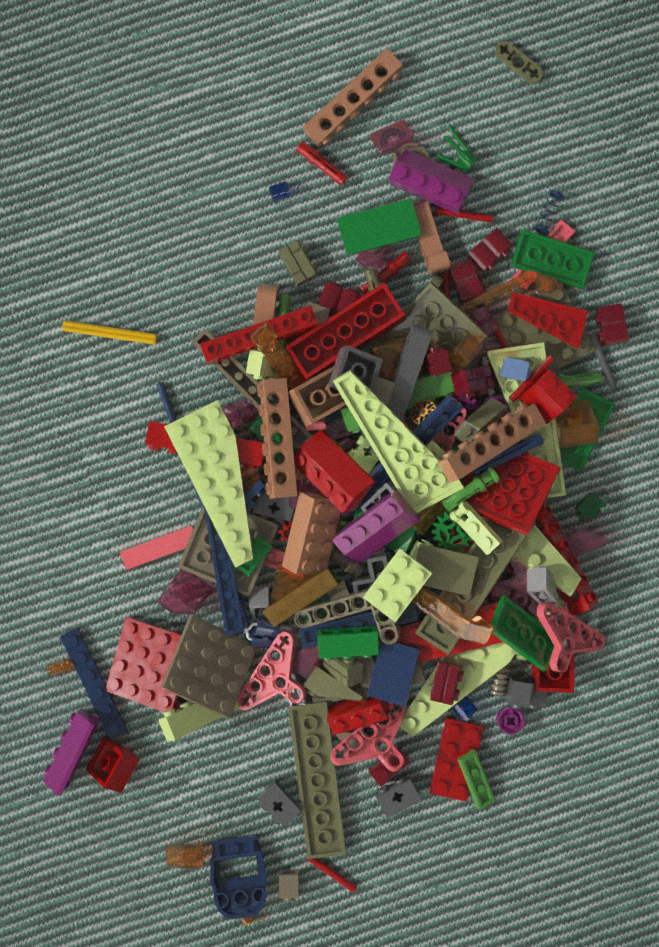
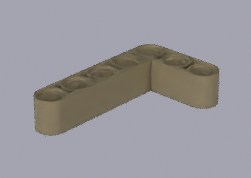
M370 588L304 607L294 617L298 627L306 628L372 609L380 637L384 643H395L401 634L398 620L394 622L390 618L383 619L380 615V610L363 598ZM356 597H361L364 600L363 606L356 603ZM337 603H343L346 606V610H339ZM319 608H324L327 611V616H322L319 613ZM301 613L308 615V622L302 620ZM386 630H393L395 633V637H388L386 634Z

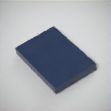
M381 641L379 655L377 656L367 696L405 707L421 649L398 642L386 644Z

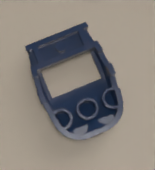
M257 834L212 840L210 886L213 889L214 901L218 911L229 919H240L257 915L265 905L267 879L265 863ZM256 856L258 875L225 880L220 879L218 860Z

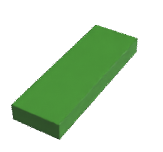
M472 749L458 757L457 760L476 808L481 810L495 802L496 800L477 752Z

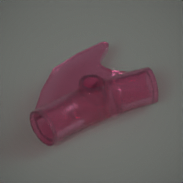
M512 558L510 563L514 569V575L508 580L497 582L488 598L499 601L501 596H507L531 616L539 620L537 616L539 604L527 592L528 568Z

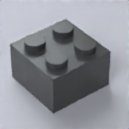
M346 345L339 349L328 386L337 389L333 380L351 370L373 392L383 359Z

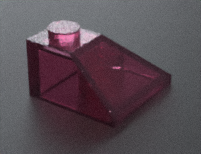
M181 569L165 588L157 603L173 614L195 615L214 588L196 575Z

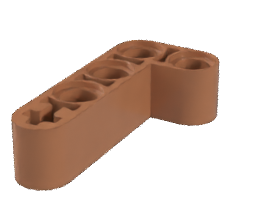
M426 200L414 203L413 206L422 234L417 239L430 276L448 271L450 269L449 257L447 252L443 250L429 204Z
M261 282L258 285L253 325L274 318L279 285ZM271 344L255 349V351L270 352Z

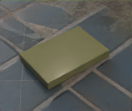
M419 544L416 560L433 572L423 586L470 596L479 557Z

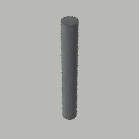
M596 332L592 333L589 337L596 348L595 353L609 388L614 387L616 382Z

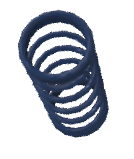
M550 190V197H547V201L549 203L544 204V208L547 211H541V215L544 218H538V222L539 219H546L548 221L553 222V220L546 218L542 214V212H549L556 215V213L549 211L545 207V205H553L559 208V206L552 204L548 200V198H555L562 201L564 195L561 192L556 190ZM540 222L539 224L541 225H535L534 229L537 232L548 234L549 231L547 229H550V227Z

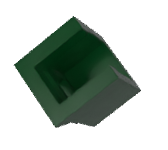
M589 492L574 507L577 511L575 515L582 522L593 520L602 511L600 508L607 505L594 492Z

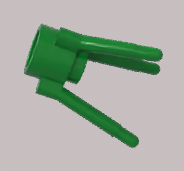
M449 126V131L464 151L446 135L445 139L461 154L457 158L459 163L441 154H437V157L456 166L460 171L463 168L467 171L477 158L474 157L475 154L468 149L454 129Z

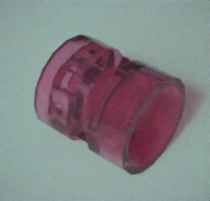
M487 305L468 315L488 334L486 338L500 330L497 321L491 319L492 313Z
M246 397L236 400L235 405L229 403L221 406L232 429L238 427L241 421L247 423L255 420Z

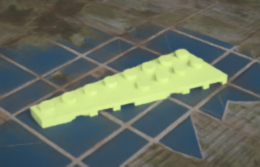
M544 342L487 351L488 359L512 414H515L517 412L516 408L524 403L519 398L512 402L509 396L523 382L499 377L503 359L509 357L530 362L531 375L546 359ZM554 418L547 425L541 426L522 439L523 441L535 434H540L543 438V444L527 451V453L561 467L547 498L566 495Z
M351 370L333 380L398 492L416 513L464 488L460 480L449 483L438 464L440 460Z

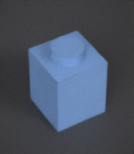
M505 357L499 377L525 382L526 378L529 379L531 373L530 362Z

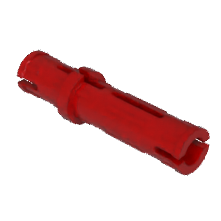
M304 141L298 145L296 152L309 160V164H314L340 186L343 185L348 178L347 175L322 157L318 150H313Z
M405 252L394 261H389L387 266L377 274L380 282L384 283L394 274L397 275L400 269L411 262V259L407 257L408 255ZM368 282L360 287L364 295L369 293V289L366 290L370 287Z

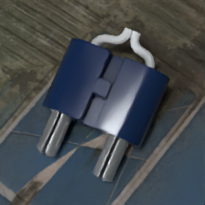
M256 617L254 623L248 628H244V633H246L250 646L269 649L278 636L279 631H291L292 626L278 624L273 627L267 618ZM254 626V629H252L251 634H250V637H249V632H248V630H250V629ZM286 640L280 646L283 647L287 643Z

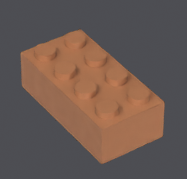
M334 367L288 392V396L305 427L346 405L338 389L328 386Z
M299 493L282 564L284 568L295 574H318L328 566L333 546L332 540L336 534L341 512L323 493Z

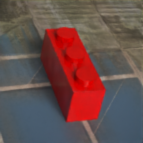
M368 697L366 702L345 701L329 706L327 722L334 735L387 720L390 705L387 701L374 697Z

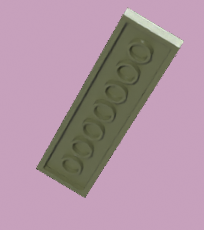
M488 520L487 524L503 542L488 555L475 542L468 551V555L479 557L470 596L443 590L415 633L447 655H450L527 537L526 535Z
M327 701L288 705L308 859L346 855L335 764L330 759L333 747L330 726L327 722Z

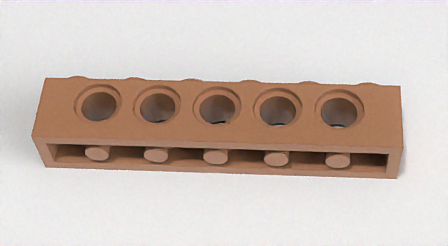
M386 48L303 126V132L318 148L322 145H328L333 139L332 136L336 132L340 133L347 126L345 123L350 119L354 120L360 114L359 110L362 107H368L374 101L373 97L377 93L382 94L387 89V84L391 80L395 81L401 76L403 64ZM382 70L385 71L387 75L384 77H380L377 75V72ZM369 83L373 88L366 90L363 88V85ZM355 96L359 99V101L357 103H351L349 99ZM342 109L345 111V114L337 116L335 112ZM328 122L332 126L329 129H323L321 125Z
M287 378L262 380L257 386V394L261 398L259 415L262 416L263 424H261L260 429L265 442L262 445L263 455L266 456L264 472L265 475H268L266 493L270 499L297 496ZM270 395L275 396V405L269 402ZM272 414L278 417L277 424L271 422ZM274 434L280 437L279 444L273 442L272 437ZM276 453L280 454L282 457V461L280 464L276 463L274 460V456ZM278 473L283 475L282 483H278L276 480Z
M526 403L516 408L517 412L515 414L511 412L503 416L501 423L494 422L487 427L488 431L485 433L480 431L473 435L474 440L471 442L466 440L458 445L459 449L455 452L452 449L443 454L444 459L439 461L438 464L449 483L463 478L545 425L546 422L535 403L529 406Z

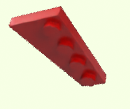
M514 292L511 295L507 311L576 349L579 348L588 313L586 310Z

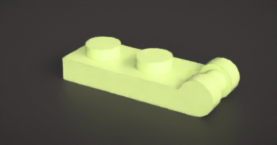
M463 501L457 510L455 509L450 513L451 519L465 530L486 555L503 542L468 502Z

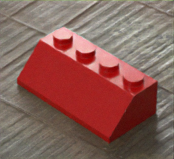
M323 429L303 443L294 454V465L342 514L356 510L375 483V480Z

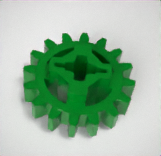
M444 511L443 518L438 515L439 522H433V525L437 528L432 530V533L437 534L433 540L440 541L438 547L444 545V549L448 550V548H451L452 551H455V548L463 551V545L469 547L467 540L473 539L464 530H461L457 522L443 523L451 519L450 514L448 515ZM456 524V531L458 533H454L450 538V531L448 529H452ZM440 530L446 534L445 541L440 535ZM462 539L459 543L453 544L454 540Z

